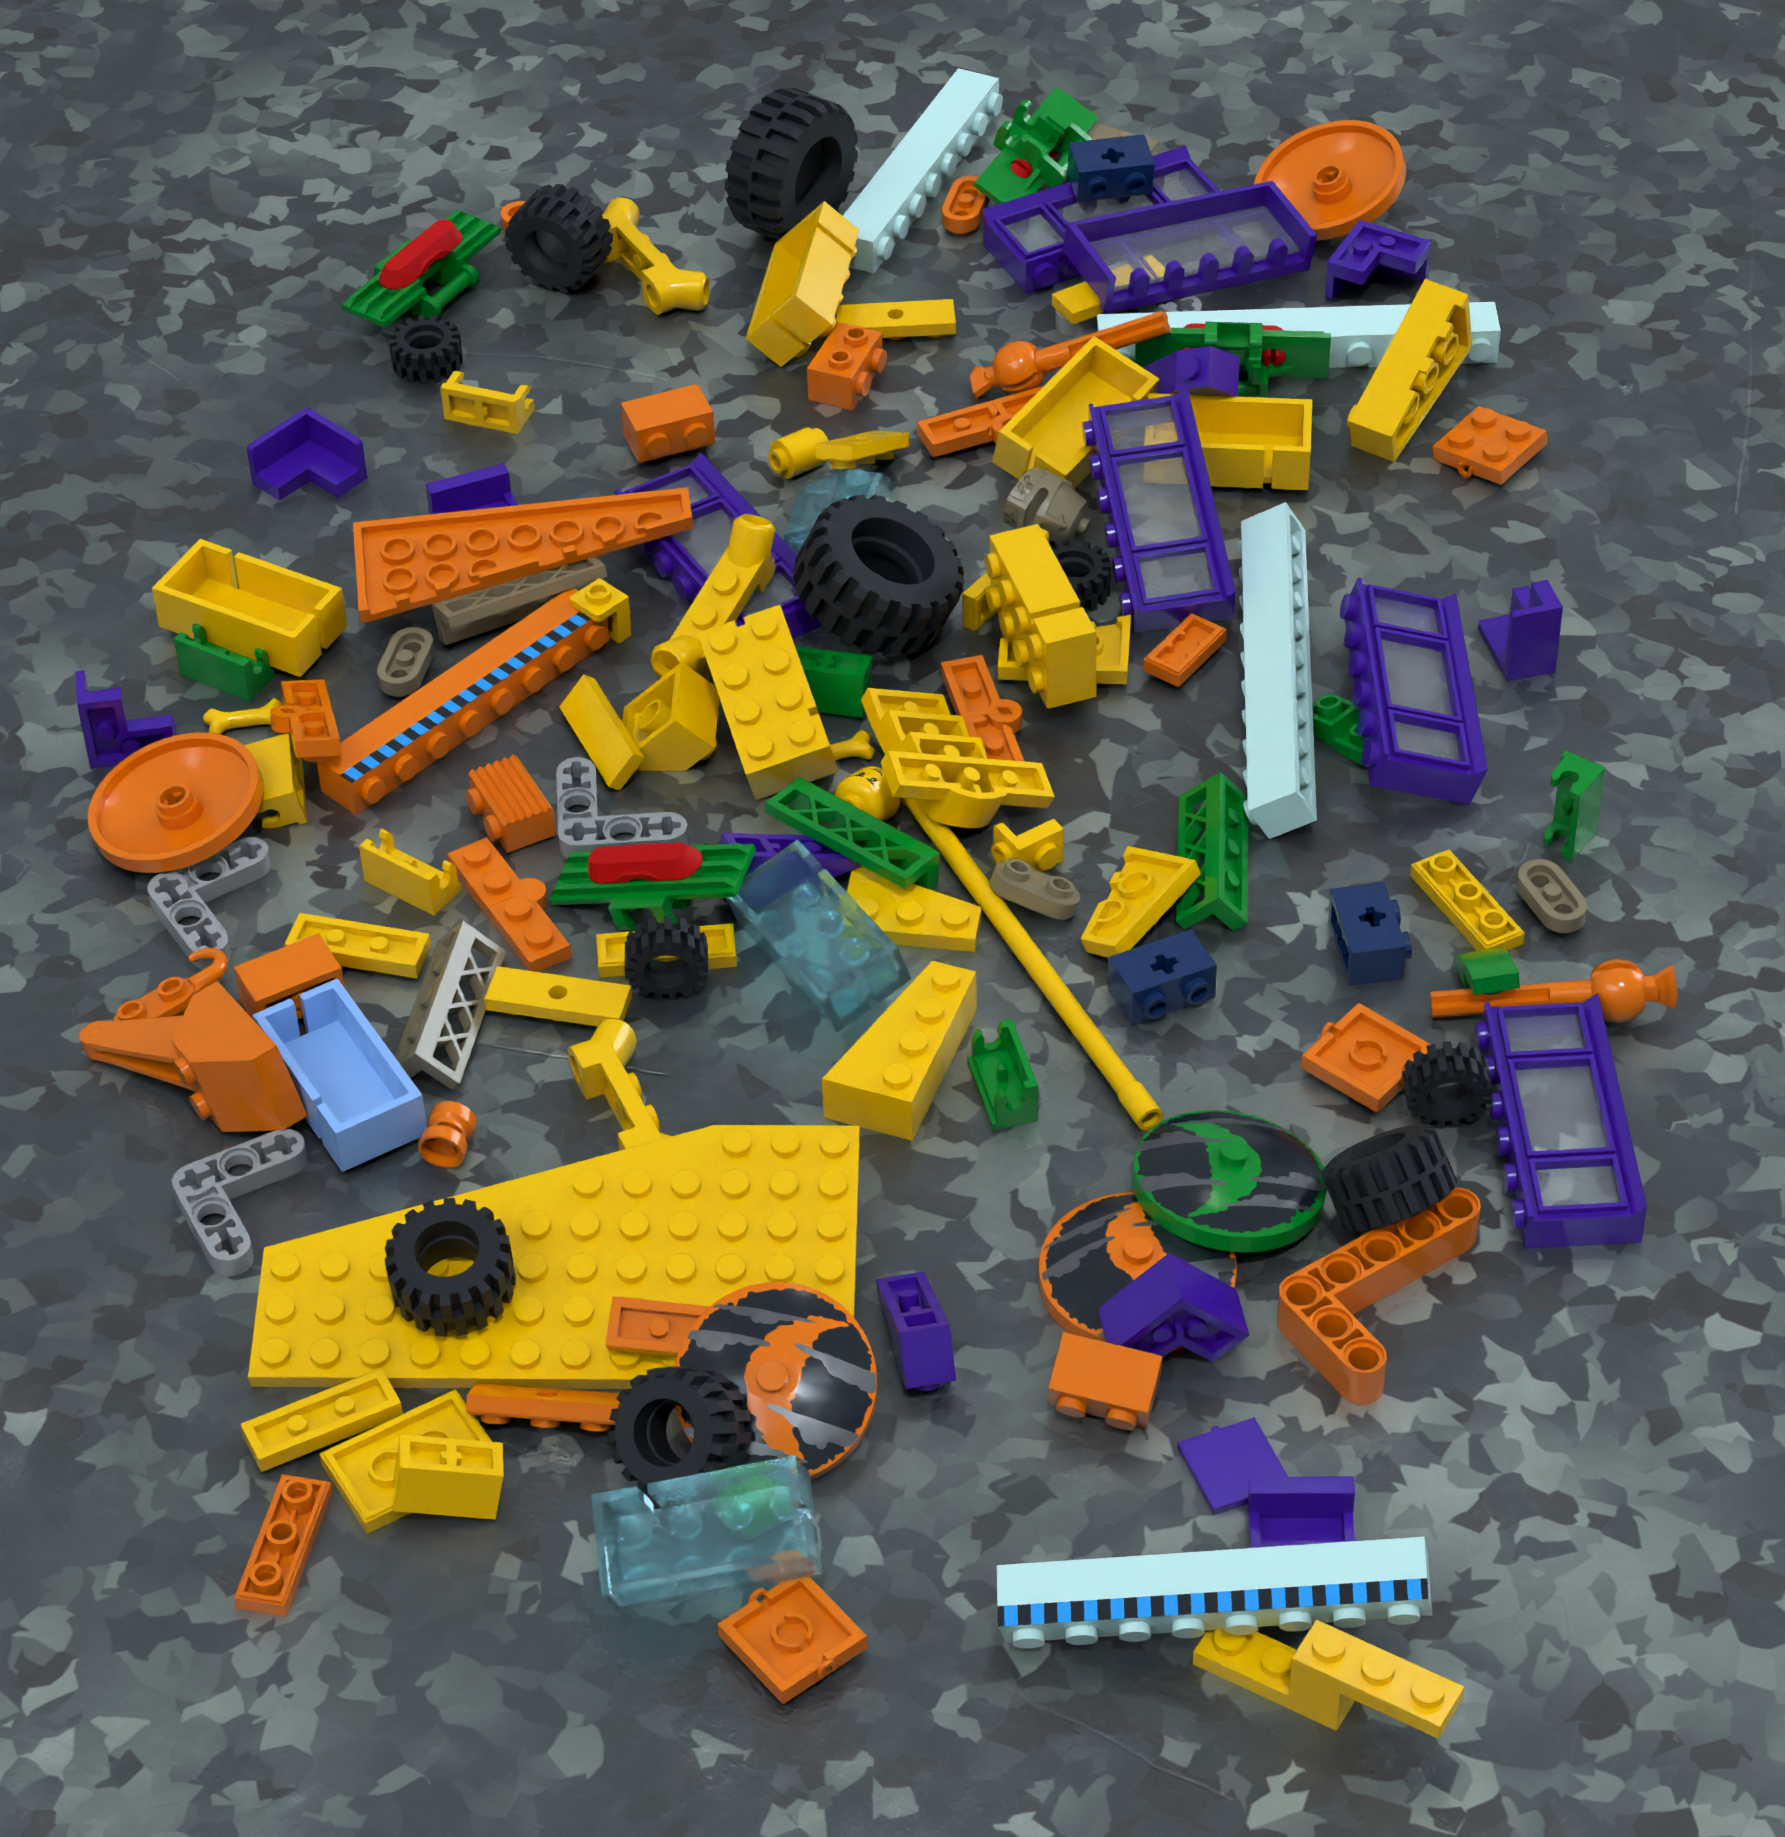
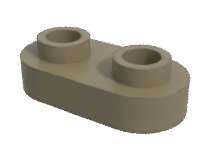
M408 627L397 631L392 636L377 667L379 688L385 694L404 697L415 692L420 687L434 657L433 637L430 632L419 627Z
M1009 859L1008 861L997 863L990 880V887L997 895L1054 919L1065 920L1072 918L1080 901V894L1074 888L1071 881L1063 877L1042 873L1019 859Z
M1533 859L1521 865L1518 871L1517 891L1542 924L1558 933H1571L1579 930L1586 920L1587 901L1561 867L1546 859Z

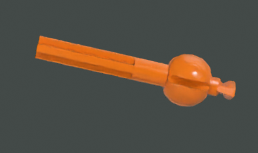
M1159 311L1039 350L1033 343L1023 340L1012 341L997 351L992 366L974 367L970 375L973 394L976 398H979L990 388L1001 387L1006 394L1013 395L1041 387L1047 372L1062 368L1093 336L1117 350L1170 333L1171 327L1168 323V316L1165 311Z
M1612 959L1600 963L1592 970L1590 979L1520 985V988L1504 990L1495 995H1473L1471 989L1430 992L1432 1018L1483 1015L1484 1003L1489 1002L1490 1007L1581 1003L1598 993L1604 1021L1613 1023H1624L1634 1020L1641 1015L1645 1009L1646 1002H1658L1675 1009L1678 997L1674 965H1670L1655 975L1643 976V972L1637 964L1629 960Z

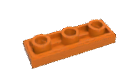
M476 1383L467 1394L466 1412H469L471 1415H480V1421L488 1424L509 1423L511 1417L530 1419L532 1426L541 1428L558 1427L561 1425V1421L581 1422L580 1428L583 1430L607 1431L611 1429V1425L616 1424L615 1421L609 1420L611 1410L620 1408L622 1404L616 1399L620 1393Z
M281 1475L234 1596L236 1609L287 1617L333 1494L331 1482Z

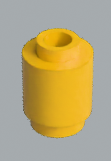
M809 427L774 440L770 445V452L768 453L770 467L783 478L790 479L821 466L824 461L815 458V444L829 440L821 429H811Z

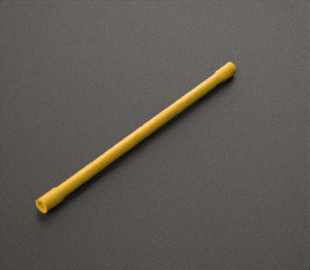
M900 797V802L912 813L1117 1093L1119 1102L1138 1128L1149 1130L1159 1124L1163 1117L1162 1110L1145 1087L1136 1081L1003 899L991 889L989 880L950 827L933 821L913 798Z

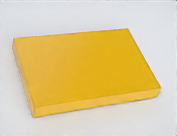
M456 1389L319 1453L321 1465L366 1534L410 1514L392 1511L395 1488L393 1478L400 1434L492 1442L475 1416L466 1412V1403Z

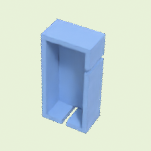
M338 979L299 995L305 1035L300 1036L296 1008L291 998L252 1015L253 1020L277 1045L308 1115L305 1117V1120L319 1139L322 1138L324 1147L342 1172L421 1137L427 1128L421 1092Z

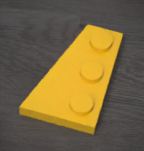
M1131 615L1116 617V624L1096 627L1094 621H1092L1091 623L1096 630V683L1127 684ZM1000 638L998 680L1028 681L1025 665L1019 666L1015 659L1011 638Z
M1127 846L1123 854L1125 865L1122 871L1114 872L1109 881L1112 890L1108 898L1098 903L1080 938L1086 953L1108 958L1131 950L1201 875L1196 860Z
M860 866L851 871L839 925L840 940L976 952L982 920L981 907L915 884L904 889L871 870Z

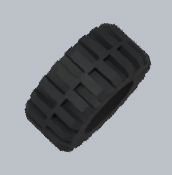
M788 87L775 90L762 97V102L755 104L749 111L750 115L747 120L742 121L738 128L740 131L736 140L733 139L730 148L732 154L730 160H727L725 169L728 177L724 180L725 191L729 195L726 201L737 222L745 228L776 240H780L824 201L839 213L838 208L841 202H845L849 193L847 192L849 183L853 182L855 174L853 171L854 163L857 162L858 151L855 149V145L858 143L857 133L854 130L855 125L845 108L832 101Z
M854 495L848 499L843 498L833 502L830 507L825 508L818 516L796 556L793 578L795 584H797L795 587L800 602H806V612L812 619L817 618L821 622L820 628L829 635L834 633L841 638V643L849 647L852 645L860 647L861 652L872 655L876 652H882L883 656L894 657L898 656L900 652L902 655L918 652L934 641L960 599L965 583L961 558H956L958 555L956 547L952 541H947L944 538L945 532L937 524L933 526L927 521L926 515L918 510L916 513L906 508L907 504L897 500L892 503L886 501V497L877 495L871 496L869 499L865 495Z

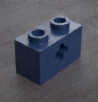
M1145 134L1069 142L1067 173L1077 202L1153 193L1155 163Z
M1380 882L1330 889L1328 923L1349 986L1403 979L1405 960L1411 959L1412 956L1411 940L1407 931L1401 932L1399 904L1396 899L1390 900L1385 883Z
M1192 929L1108 957V991L1132 1026L1151 1019L1160 1018L1163 1015L1192 1005L1201 1004L1216 996L1217 964Z

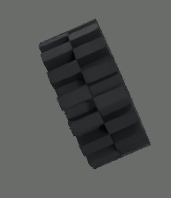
M424 315L417 316L418 321L415 322L411 318L406 319L405 326L400 323L397 324L395 331H391L389 334L392 369L394 373L397 372L398 377L403 379L407 376L408 382L414 383L416 379H420V384H428V379H433L434 383L441 382L442 375L448 379L452 371H459L460 364L463 363L460 331L455 323L450 324V320L447 318H443L439 322L438 316L431 315L430 320H425Z
M1069 540L1068 546H1064L1062 541L1056 542L1055 549H1051L1067 577H1080L1068 578L1080 601V607H1087L1091 612L1097 610V603L1103 606L1111 593V562H1109L1108 554H1102V548L1097 545L1090 549L1091 543L1083 541L1082 546L1076 545V540Z
M664 916V923H658L656 917L648 919V927L640 922L635 926V933L631 931L628 933L627 942H625L626 980L629 979V985H631L633 990L639 987L640 995L646 997L650 992H653V1000L661 1001L662 994H669V1000H677V993L681 992L686 998L692 995V987L699 990L703 987V980L707 981L709 970L707 937L704 932L700 933V927L695 923L688 927L687 919L679 918L677 924L672 923V916ZM659 956H675L679 958L668 962L654 960V958Z
M1451 1041L1443 1042L1442 1049L1436 1050L1435 1044L1426 1046L1427 1054H1423L1418 1050L1413 1054L1414 1061H1406L1404 1064L1405 1071H1402V1081L1407 1107L1415 1120L1420 1117L1422 1124L1429 1125L1434 1120L1436 1128H1444L1445 1122L1451 1121L1452 1128L1460 1126V1119L1465 1118L1470 1123L1476 1120L1474 1112L1483 1115L1487 1111L1486 1104L1491 1105L1493 1089L1487 1060L1484 1055L1480 1056V1051L1473 1046L1468 1051L1467 1043L1459 1042L1456 1048H1452ZM1446 1083H1457L1448 1087H1437Z

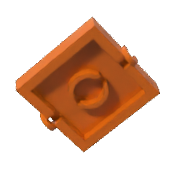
M1478 406L1432 446L1433 460L1457 468L1460 475L1464 478L1476 475L1502 485L1547 445V430L1497 413L1492 409Z
M1358 1003L1336 1024L1328 1022L1324 1026L1320 1039L1302 1055L1301 1069L1378 1113L1404 1088L1402 1071H1405L1404 1064L1406 1061H1414L1413 1054L1418 1050L1423 1054H1427L1426 1046L1431 1044Z
M803 1569L792 1574L768 1591L763 1587L756 1589L750 1595L747 1605L717 1624L718 1636L782 1704H785L867 1649V1635ZM759 1596L763 1598L760 1603L756 1600Z

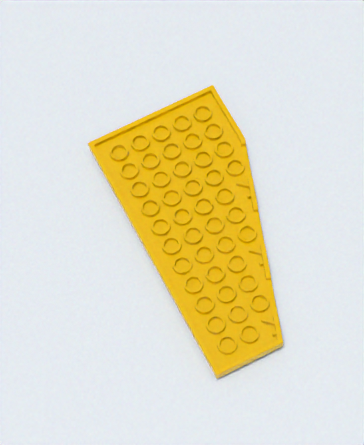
M712 1125L447 1197L455 1198L456 1204L461 1205L465 1199L475 1201L477 1210L485 1206L493 1211L494 1220L500 1219L505 1226L506 1235H509L516 1273V1285L512 1286L513 1297L510 1303H502L504 1312L497 1319L489 1316L487 1318L488 1326L479 1331L476 1326L467 1328L468 1334L457 1336L456 1330H448L445 1337L435 1335V1330L432 1327L426 1332L417 1329L414 1320L407 1322L402 1317L400 1307H396L392 1297L384 1260L386 1258V1242L389 1239H393L391 1230L396 1223L405 1224L404 1215L412 1209L419 1213L424 1210L423 1204L264 1247L248 1372L250 1386L334 1387L382 1368L393 1388H473L476 1383L555 1389H632L629 1381L637 1375H647V1370L654 1368L674 1367L677 1357L608 1350L605 1344L613 1296L711 1306L724 1296L750 1285L784 1282L803 1285L828 1295L841 1304L855 1318L860 1126ZM444 1199L433 1201L434 1205L444 1204ZM461 1257L447 1258L434 1264L427 1273L439 1277H450L466 1271L474 1262Z

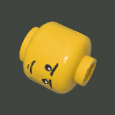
M875 766L861 768L844 778L837 785L834 796L883 822L895 815L900 806V797L892 796L883 769Z

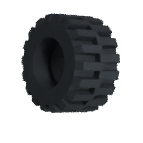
M550 184L545 185L540 190L537 189L509 220V226L505 231V236L508 238L506 241L507 250L513 253L511 259L514 264H518L522 268L520 272L525 277L527 275L530 276L536 285L541 286L543 284L547 290L554 292L558 288L562 293L569 292L571 289L577 290L589 280L610 254L613 234L608 230L611 225L608 219L603 218L602 214L604 212L600 206H595L591 202L593 199L587 194L582 196L579 194L578 189L574 187L566 189L564 184H556L554 187Z
M1408 1125L1370 1137L1339 1153L1320 1173L1342 1226L1347 1231L1380 1229L1416 1216L1441 1202L1457 1186L1458 1182L1437 1131L1432 1125Z
M444 1198V1204L434 1205L433 1200L423 1203L424 1210L417 1213L412 1209L404 1215L405 1224L396 1223L391 1230L393 1239H389L386 1242V1258L384 1260L396 1307H400L402 1317L407 1322L414 1320L416 1328L423 1332L432 1327L435 1330V1335L446 1337L448 1330H456L457 1336L468 1334L467 1328L476 1326L479 1331L488 1326L487 1318L489 1316L497 1319L504 1312L502 1303H510L513 1297L512 1286L516 1285V1273L509 1235H506V1229L500 1219L494 1220L493 1211L485 1206L477 1210L475 1201L465 1199L461 1205L456 1204L455 1198ZM461 1257L474 1262L466 1271L450 1277H439L427 1273L434 1264L447 1258Z
M706 1367L654 1368L647 1370V1375H637L629 1381L632 1389L621 1390L616 1399L622 1405L618 1409H612L609 1420L616 1422L615 1431H608L609 1442H616L617 1451L611 1453L615 1464L624 1463L625 1469L621 1474L628 1482L638 1481L636 1489L643 1493H655V1497L661 1498L703 1495V1493L718 1490V1486L722 1481L737 1474L733 1467L734 1465L744 1464L748 1454L742 1451L743 1444L751 1443L752 1432H745L744 1422L751 1421L749 1410H741L739 1407V1403L744 1400L740 1391L728 1390L731 1381L724 1375L714 1376V1370ZM678 1403L687 1410L694 1427L691 1449L682 1460L672 1451L666 1433L669 1415Z

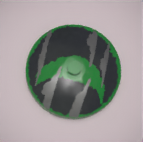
M1206 1110L1189 1112L1171 1117L1157 1124L1139 1142L1134 1155L1131 1174L1133 1191L1139 1204L1160 1226L1191 1243L1229 1252L1267 1251L1299 1240L1312 1230L1319 1221L1327 1194V1188L1320 1174L1324 1167L1314 1151L1304 1141L1273 1122L1232 1111Z

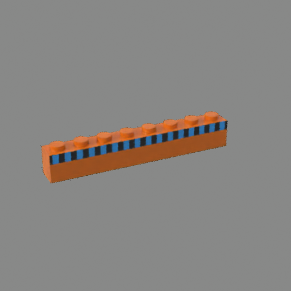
M572 588L563 591L340 742L341 756H330L326 761L317 762L321 791L353 814L358 815L398 786L413 778L414 775L445 756L466 739L477 734L478 731L495 719L506 714L521 701L539 691L563 672L571 669L592 652L600 649L605 643L610 641L608 617L601 622L592 620L571 606L570 597L578 592V590Z

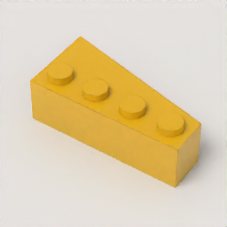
M1427 279L1423 281L1358 404L1353 406L1348 415L1347 427L1350 430L1352 447L1392 462L1396 461L1473 347L1468 294Z
M931 961L822 1078L823 1117L913 1141L977 1011L976 971Z

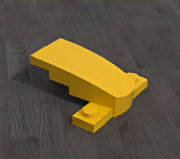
M867 688L862 696L861 702L885 754L880 763L892 796L913 798L933 821L955 827L980 828L990 823L1000 805L1048 808L1055 798L1042 763L987 759L981 737H969L963 716L950 714L943 694Z

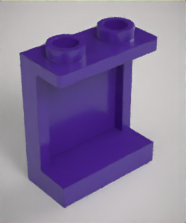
M504 463L425 484L429 514L518 505L511 492L509 471Z
M1354 1476L1249 1477L1247 1507L1249 1548L1356 1541L1354 1526Z

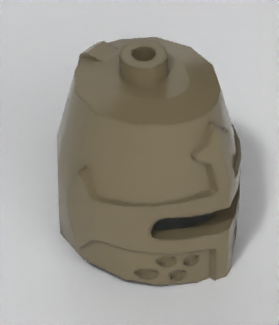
M1034 467L1020 478L1005 501L1003 519L1004 523L1014 527V529L1039 524L1040 528L1049 532V542L1056 543L1062 541L1064 545H1068L1069 540H1072L1077 533L1085 535L1089 528L1091 520L1086 518L1089 502L1072 488L1073 484L1048 470Z

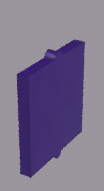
M1255 1417L1223 1428L1213 1426L1210 1432L1177 1442V1449L1213 1515L1248 1504L1249 1477H1288Z

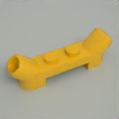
M618 197L612 199L604 214H602L604 219L609 220L611 227L608 231L613 234V242L610 244L612 250L604 262L608 263L619 258L642 281L644 303L656 315L676 308L700 311L706 307L710 288L709 279L705 273L677 269L670 262L668 256L665 253H661L651 243L649 237L637 229L640 223L638 206L627 198Z
M744 514L734 519L728 547L669 641L655 646L651 652L650 662L652 670L658 677H663L680 662H683L707 680L711 677L698 633L733 620L736 621L754 590L763 593L776 569L775 561L771 554L775 527L771 521L751 514Z
M604 1019L599 1023L590 1040L567 1048L571 1070L585 1099L588 1100L603 1094L606 1097L623 1131L617 1133L619 1151L672 1137L659 1132L660 1124L654 1107L651 1104L644 1105L642 1090L637 1076L634 1072L627 1074L625 1070L626 1065L636 1050L637 1039L635 1032L628 1023L622 1020Z

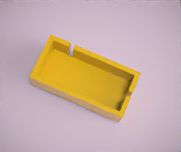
M825 201L774 244L745 338L780 367L793 357L799 359L808 350L813 340L818 336L824 338L834 328L837 321L834 317L836 309L844 297L841 294L843 285L850 276L849 264L857 252L855 243L859 229Z
M1093 336L999 431L992 462L1018 480L1034 467L1042 468L1068 480L1073 484L1072 488L1075 489L1091 473L1089 456L1094 455L1092 446L1085 447L1082 433V422L1088 421L1089 404H1093V407L1148 399L1149 393H1156L1160 379ZM1127 430L1110 432L1113 449L1126 436Z
M1149 393L1148 399L1172 396L1176 394ZM1189 395L1211 486L1250 489L1263 488V483H1271V489H1309L1312 399ZM1174 423L1150 426L1145 429L1144 446L1178 441ZM1182 457L1145 462L1143 484H1159L1164 486L1189 485Z
M1039 524L989 535L990 553L985 554L984 562L991 586L985 588L986 601L990 611H997L999 615V624L1004 638H1011L1013 642V651L1017 664L1019 666L1025 665L1031 691L1034 694L1039 693L1047 709L1096 697V630L1084 608L1080 607V601Z
M199 539L152 587L159 627L178 634L180 632L185 633L189 638L194 639L192 625L194 623L201 625L206 630L208 642L256 661L255 649H262L268 653L270 667L301 677L322 655L321 647L327 649L347 627L341 587L240 552L234 556L233 561L231 549L203 539ZM236 573L238 578L239 589L237 585Z
M780 604L743 617L745 624L737 627L735 620L698 633L755 801L780 792L798 777L811 782L839 772Z

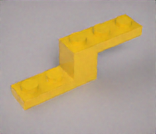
M1317 1619L1297 1650L1259 1632L1247 1635H1234L1227 1633L1226 1629L1207 1630L1193 1651V1665L1335 1731L1339 1728L1353 1703L1357 1701L1439 1739L1463 1700L1464 1686Z

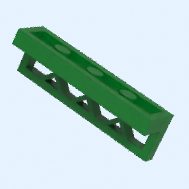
M1221 772L1179 796L1178 856L1196 860L1198 866L1203 858L1205 859V863L1200 869L1201 875L1176 900V923L1184 930L1212 914L1233 931L1248 923V817L1244 809V801L1248 799V796ZM1205 800L1195 815L1194 806ZM1206 827L1205 832L1203 833L1197 844L1194 846L1193 842L1200 834L1202 829ZM1205 890L1204 900L1192 906L1201 892Z
M798 777L765 802L766 814L904 889H907L912 884L930 890L938 887L939 851L801 777Z

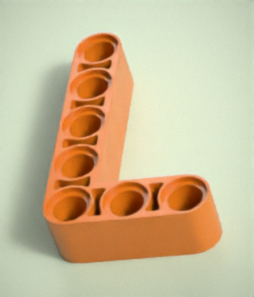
M1454 1188L1447 1197L1428 1210L1399 1223L1371 1230L1289 1275L1281 1282L1278 1296L1277 1327L1340 1395L1349 1402L1367 1405L1376 1402L1382 1396L1387 1361L1386 1350L1382 1344L1353 1315L1470 1250L1475 1245L1478 1235L1481 1209L1479 1198L1468 1189Z

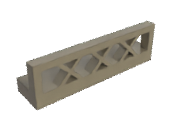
M592 557L433 603L431 605L439 639L446 646L520 621L563 591L572 588L580 591L598 578L608 577L606 567L596 557Z
M462 921L437 941L395 1055L396 1060L410 1078L423 1070L451 1090L461 1082L486 1011L484 998L497 966H502L506 950L465 921ZM472 947L489 958L486 967H477L471 953ZM469 980L475 994V1000H465L459 986V981ZM457 1013L464 1029L463 1033L454 1035L447 1019L448 1014ZM445 1046L452 1063L451 1068H448L432 1057L436 1047Z

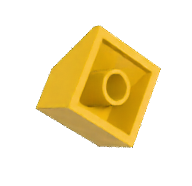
M680 662L624 706L622 722L645 757L635 771H686L699 760H706L715 750L717 744V720L720 714V698L716 686L683 662Z

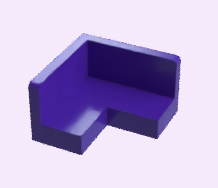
M1359 220L1327 261L1325 298L1334 300L1348 281L1363 285L1375 268L1423 282L1429 276L1431 240Z
M308 407L247 445L252 484L279 501L309 481L339 498L367 479L362 440Z
M1548 580L1531 583V589L1529 585L1513 588L1509 615L1479 621L1478 630L1506 682L1556 672L1563 606Z
M75 671L77 708L90 769L116 766L139 749L176 735L175 720L171 715L127 720L121 687L89 691L85 671Z
M1171 1253L1160 1259L1099 1308V1315L1107 1343L1160 1355L1162 1358L1181 1345L1214 1363L1249 1336L1237 1290Z

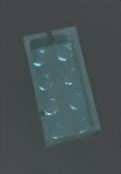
M798 839L745 876L736 897H727L741 927L837 1033L871 1009L868 1004L869 1000L874 998L879 1003L912 979L899 948L826 869H822L820 863Z
M796 1455L648 1483V1494L661 1507V1509L656 1510L653 1509V1503L638 1486L591 1494L601 1595L617 1612L822 1574L817 1528L810 1521V1519L815 1518L810 1473Z

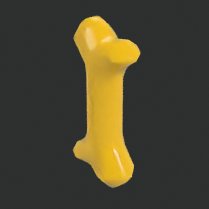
M273 698L266 705L255 709L222 712L211 708L203 715V720L205 724L210 726L209 733L221 735L231 729L258 725L271 726L270 711L274 707L282 706V703Z
M864 730L858 731L851 739L830 744L835 761L850 757L870 761L875 755V749L870 745L872 736Z

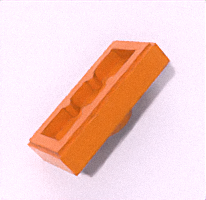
M1191 613L1143 659V671L1180 687L1227 641V629Z

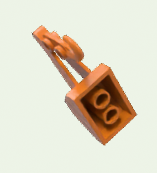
M217 948L200 949L188 956V961L191 963L204 959L212 960V964L207 968L185 979L181 977L165 979L155 990L137 1000L123 1003L118 1008L113 1021L92 1022L86 1025L79 1033V1040L89 1059L113 1064L193 1090L195 1093L189 1096V1100L198 1116L203 1121L210 1118L222 1132L285 1130L308 1116L277 1045L218 982L227 971L228 958L223 951Z

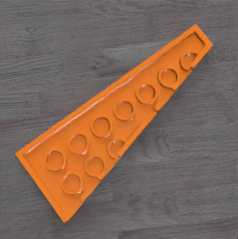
M688 487L353 522L360 623L374 621L693 529Z

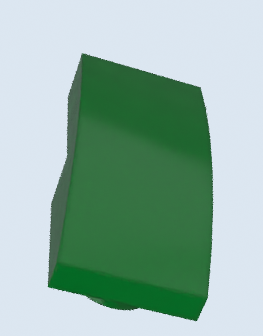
M1327 693L1318 698L1312 704L1313 733L1332 749L1363 766V739L1357 732L1359 720L1358 706H1354L1352 701L1332 693Z
M1498 947L1453 954L1454 964L1464 986H1470L1473 995H1495L1504 990L1520 988L1519 971L1512 957L1504 948Z

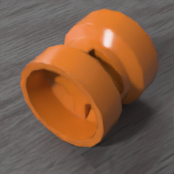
M442 1101L435 1104L428 1118V1128L424 1130L418 1143L420 1155L427 1162L437 1167L454 1168L459 1166L465 1158L468 1148L467 1142L473 1137L477 1127L475 1114L468 1107L458 1102Z

